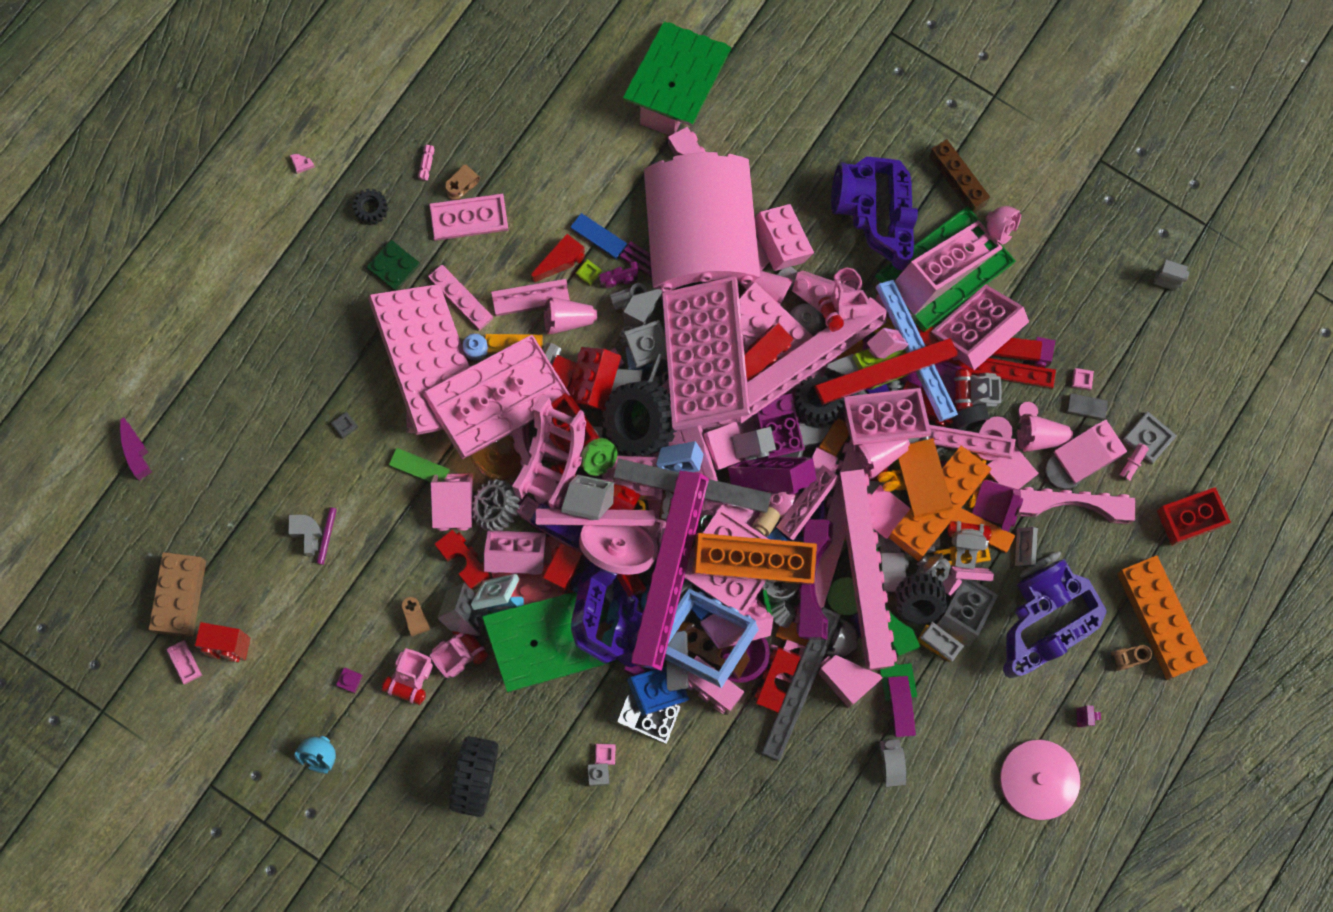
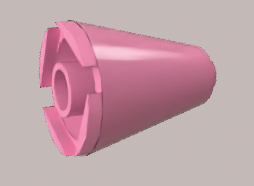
M760 270V278L753 282H756L781 305L793 280ZM740 283L746 290H747V289L749 288V286L751 285V284L745 285V284Z
M546 297L545 305H548V308L544 310V324L548 335L592 325L597 320V311L591 305L555 297Z
M1026 413L1019 420V424L1022 425L1021 430L1017 429L1018 447L1023 449V452L1063 446L1073 439V432L1069 426Z
M908 439L859 444L853 445L854 453L858 451L859 457L856 459L860 468L864 469V474L870 475L869 478L872 479L906 453L910 442Z

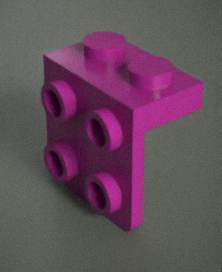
M983 480L973 508V514L1001 524V530L1009 532L1010 527H1014L1017 520L1016 510L1020 509L1023 503L1021 490L990 480Z

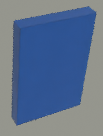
M667 666L662 667L661 671L652 670L627 679L642 716L689 700L685 689L673 691L667 689Z

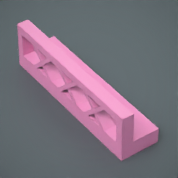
M566 279L491 292L496 316L547 308L548 305H545L546 297L570 301Z
M822 465L816 473L817 480L804 489L776 528L794 540L840 477Z

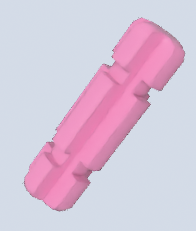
M432 145L424 146V154H422L418 173L419 180L427 181L429 178L433 159L432 155L435 150Z

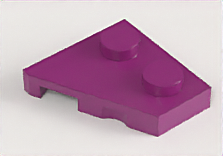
M637 262L630 263L631 268L622 270V267H618L599 274L601 287L612 288L620 283L626 285L634 283L635 280H638Z

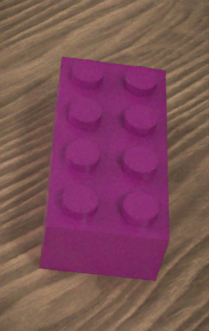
M756 456V459L743 460L728 467L732 485L763 492L771 491V494L786 492L788 495L796 494L799 489L807 488L810 486L809 484L817 480L813 458L773 457L768 459L767 456L761 458Z

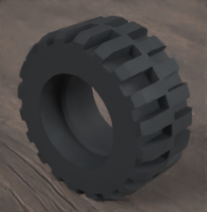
M649 381L632 382L617 387L616 391H612L609 395L610 400H606L604 405L606 410L603 411L602 416L605 417L603 427H606L607 432L605 434L607 438H611V442L615 447H618L620 452L627 453L629 456H644L660 452L662 447L669 446L668 442L673 441L675 437L673 433L677 432V430L675 431L672 427L670 394H666L667 390L663 386L659 387L658 383ZM637 401L646 407L650 416V426L645 436L639 434L632 424L631 412Z
M472 736L464 738L450 796L449 809L452 812L475 817L484 815L497 761L499 744L496 741Z

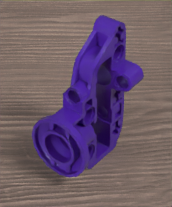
M867 156L855 165L839 162L836 166L832 183V213L853 215V226L856 229H863L869 247L890 260L896 269H906L913 257V229L918 216L917 208H912V183L909 171L900 160ZM875 172L888 174L889 194H891L888 237H883L877 233Z
M586 557L583 571L572 579L569 587L570 590L577 593L571 620V631L575 645L603 663L619 660L626 667L632 668L637 666L631 662L632 652L637 642V633L642 622V613L636 610L638 598L627 595L616 577L617 573L596 566ZM614 582L613 600L610 603L606 623L612 624V626L603 634L601 642L596 639V633L606 588Z
M1064 558L1040 569L1017 583V587L1026 603L1016 608L1017 611L1015 613L1019 620L1009 629L1006 635L1007 662L1003 666L1004 674L1012 679L1025 675L1044 663L1062 656L1067 652L1068 648L1101 627L1107 612L1090 580L1073 574ZM1080 594L1082 595L1089 607L1088 611L1073 619L1072 623L1055 630L1028 647L1025 646L1021 639L1023 629L1065 605Z

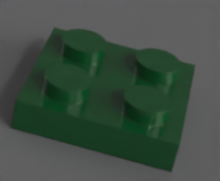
M391 240L367 266V269L391 289L397 291L420 266V262Z

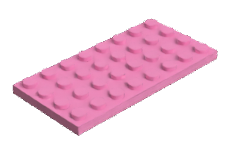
M736 277L662 293L673 429L676 431L750 415Z
M431 285L370 295L368 299L415 434L419 435L444 430L424 398L423 393L470 367L439 285Z

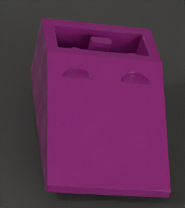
M792 393L780 396L753 415L757 430L771 427L776 450L769 451L768 459L805 450Z

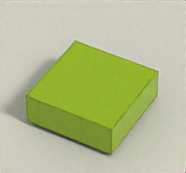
M587 259L576 272V276L591 286L599 274L602 273V270Z

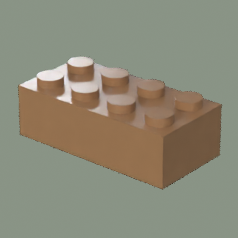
M162 553L149 625L150 631L158 634L193 638L206 560L202 557Z

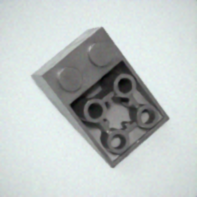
M621 683L608 721L667 743L680 706L675 705L642 716L629 684Z

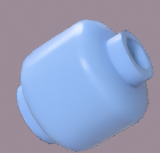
M470 334L465 338L463 350L466 357L470 360L478 361L486 356L488 346L483 336L480 334Z

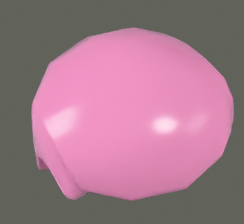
M846 267L840 269L834 275V281L839 279L841 284L855 288V290H861L862 279L854 269Z

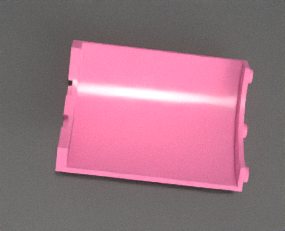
M699 152L674 156L672 161L664 163L662 160L644 169L653 288L660 289L662 292H669L672 289L694 282H709L734 276L737 282L748 285L760 278L749 159L733 154H728L726 157L718 156L717 152Z

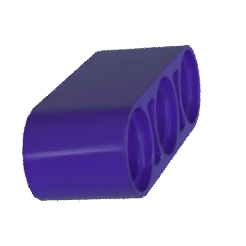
M540 503L537 509H550V507ZM536 511L530 519L532 524L569 545L579 548V537L583 525H537Z

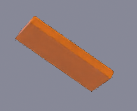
M934 439L911 443L908 446V451L900 456L898 460L914 518L953 509Z

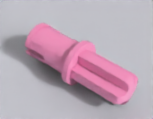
M1139 443L1131 457L1127 458L1128 462L1119 475L1124 477L1127 471H1129L1125 479L1131 481L1138 466L1141 467L1140 463L1149 448Z

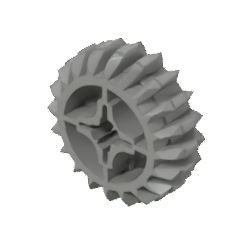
M499 479L489 480L488 484H482V489H477L478 494L473 496L475 502L472 503L474 506L472 518L478 526L483 527L487 531H503L504 527L509 528V522H514L513 517L518 516L516 510L520 506L517 503L521 500L515 496L513 487L508 482Z

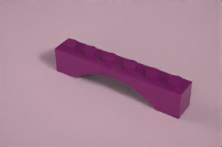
M808 520L802 528L804 543L817 544L815 578L820 559L832 543L833 523L829 520ZM815 579L814 584L811 585L799 584L801 603L798 604L800 622L797 623V633L802 639L827 640L828 619L823 614L817 600Z

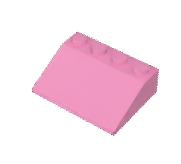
M985 284L931 332L939 341L951 338L959 354L957 358L975 370L1029 323L1023 306Z
M921 388L844 397L843 412L853 445L931 436Z

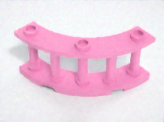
M543 394L533 408L534 427L537 428V437H533L529 450L532 456L528 465L524 464L512 487L516 497L523 499L526 493H531L549 501L550 509H558L563 506L569 484L574 479L576 470L582 462V457L580 456L584 444L586 420L581 410L574 418L553 409L550 397ZM552 417L570 424L571 432L554 426ZM550 432L571 441L569 454L549 445ZM546 452L567 461L563 475L542 466L541 462ZM541 473L559 481L554 494H550L532 485L536 474Z

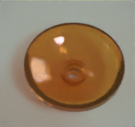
M510 435L470 455L474 466L483 475L491 479H510L522 467L520 462L522 459L521 455L515 450L513 446L515 441L513 436L511 437Z

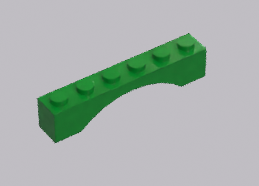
M889 611L891 621L888 622V628L893 632L894 642H891L892 650L896 651V657L898 658L918 650L920 645L913 629L903 624Z

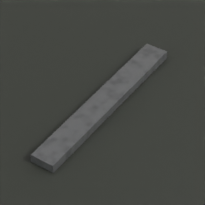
M618 458L614 479L674 492L679 472ZM709 479L704 499L767 513L771 493Z
M822 607V612L828 619L827 640L808 641L762 751V754L779 761L841 616Z

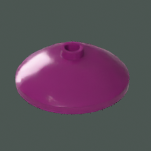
M765 637L752 640L746 650L750 661L739 680L732 676H729L728 680L735 683L748 682L758 677L765 670L770 659V648ZM725 654L722 659H727L730 654Z

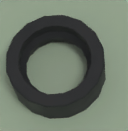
M982 404L957 412V416L951 418L955 429L967 431L983 425L986 420L990 419L986 406Z

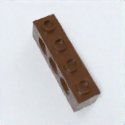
M946 139L933 147L929 158L966 207L968 206L974 213L986 206L990 199L989 194L950 142Z
M688 621L686 623L682 622L676 631H685L687 633L689 656L695 658L697 655L717 670H720L727 660L722 659L723 656L730 654L734 649V646L718 649L704 629L701 631ZM692 638H697L695 642L689 643ZM708 646H714L712 650L706 651ZM747 650L730 674V676L738 680L750 661Z

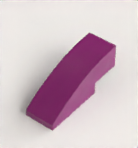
M123 417L120 419V434L124 455L134 476L141 480L152 473V470L142 457L149 452L129 422Z
M908 676L888 677L894 737L916 736Z

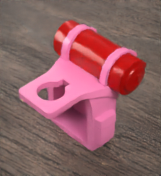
M835 279L832 298L823 297L818 302L820 313L823 314L826 325L832 332L840 330L844 325L843 320L869 316L871 307L863 290L843 292L839 279Z
M452 631L454 636L447 642H440L432 649V653L429 656L446 678L457 676L465 669V665L471 661L475 664H480L488 657L485 648L474 635Z
M406 648L404 652L399 654L395 662L396 670L393 676L386 677L382 682V691L420 706L426 698V691L421 688L423 681L428 679L433 667L432 659Z

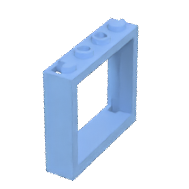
M688 589L677 606L669 642L694 604L746 630L719 672L667 646L664 659L722 688L758 632L756 620L752 619L750 615L746 614L744 616L740 614L734 607L722 605L715 598H712V600L707 598L701 591L698 593Z

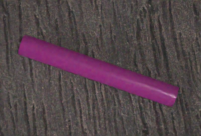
M329 507L316 562L319 565H324L337 511L333 507Z

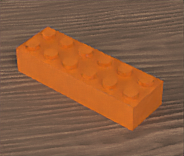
M961 445L942 468L953 509L914 518L911 507L888 538L919 562L992 468Z
M698 533L695 535L692 574L811 585L814 584L817 544Z
M1156 555L1118 572V578L1166 680L1208 663L1158 556Z

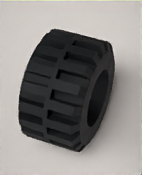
M815 375V378L809 376L807 381L803 380L801 385L797 387L794 400L797 417L800 416L802 423L806 421L807 426L813 424L814 428H818L819 425L824 428L827 426V423L829 425L833 424L834 420H837L839 414H841L844 397L829 402L825 407H816L808 400L810 397L818 396L814 387L830 381L827 379L828 376L824 375L823 378L820 375Z
M919 573V575L913 574L909 578H904V581H900L899 587L896 588L897 610L902 619L907 620L909 623L914 622L917 625L920 623L928 624V622H935V619H940L942 614H945L947 609L945 587L943 582L938 580L936 576L932 577L931 574L923 575V573Z

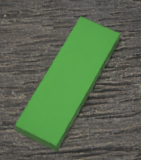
M396 448L389 463L390 467L431 483L434 475H438V482H444V478L450 472L448 468L399 448Z

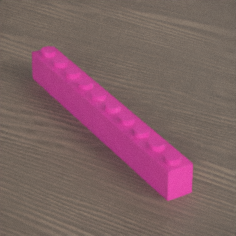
M680 470L679 476L676 479L670 511L666 518L665 531L661 537L660 551L656 557L655 571L651 578L650 591L647 593V602L642 613V622L637 633L636 646L632 652L631 663L640 667L662 670L709 478L701 473Z

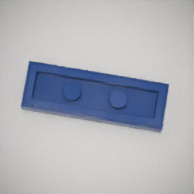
M582 213L570 227L572 231L616 260L627 246L626 242Z

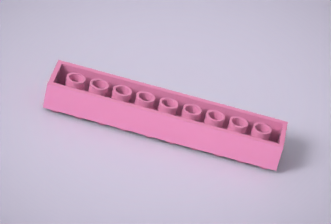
M864 469L840 472L838 475L840 478L837 483L866 669L871 671L890 668L894 666V662H897L896 651L892 650L891 642H894L892 630L888 628V622L891 619L889 610L885 609L887 593L882 590L884 574L883 571L879 570L881 555L880 551H876L878 535L877 532H873L875 516L874 513H870L872 497L871 493H867V486H869L868 474H864Z

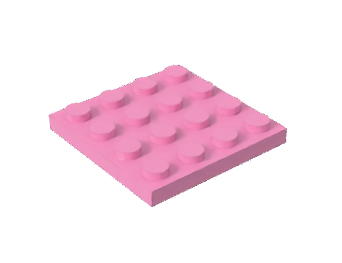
M721 506L703 531L705 534L768 539ZM693 546L685 579L719 600L725 606L734 607L740 614L745 615L766 581L693 575Z

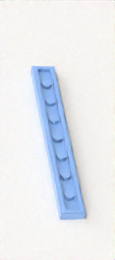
M894 280L878 284L876 289L895 329L898 330L908 343V346L905 348L906 352L909 353L926 347ZM935 365L916 371L939 422L957 416L958 413Z

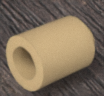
M768 507V512H761L753 523L752 528L768 537L780 519L779 512L772 507Z

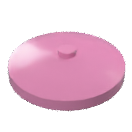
M584 525L579 537L580 548L587 559L596 566L617 574L630 575L642 573L652 567L658 554V545L655 538L642 526Z
M1032 740L1020 744L1007 755L1000 771V787L1005 800L1017 813L1033 820H1048L1062 815L1073 805L1080 789V775L1074 759L1064 748L1050 741Z

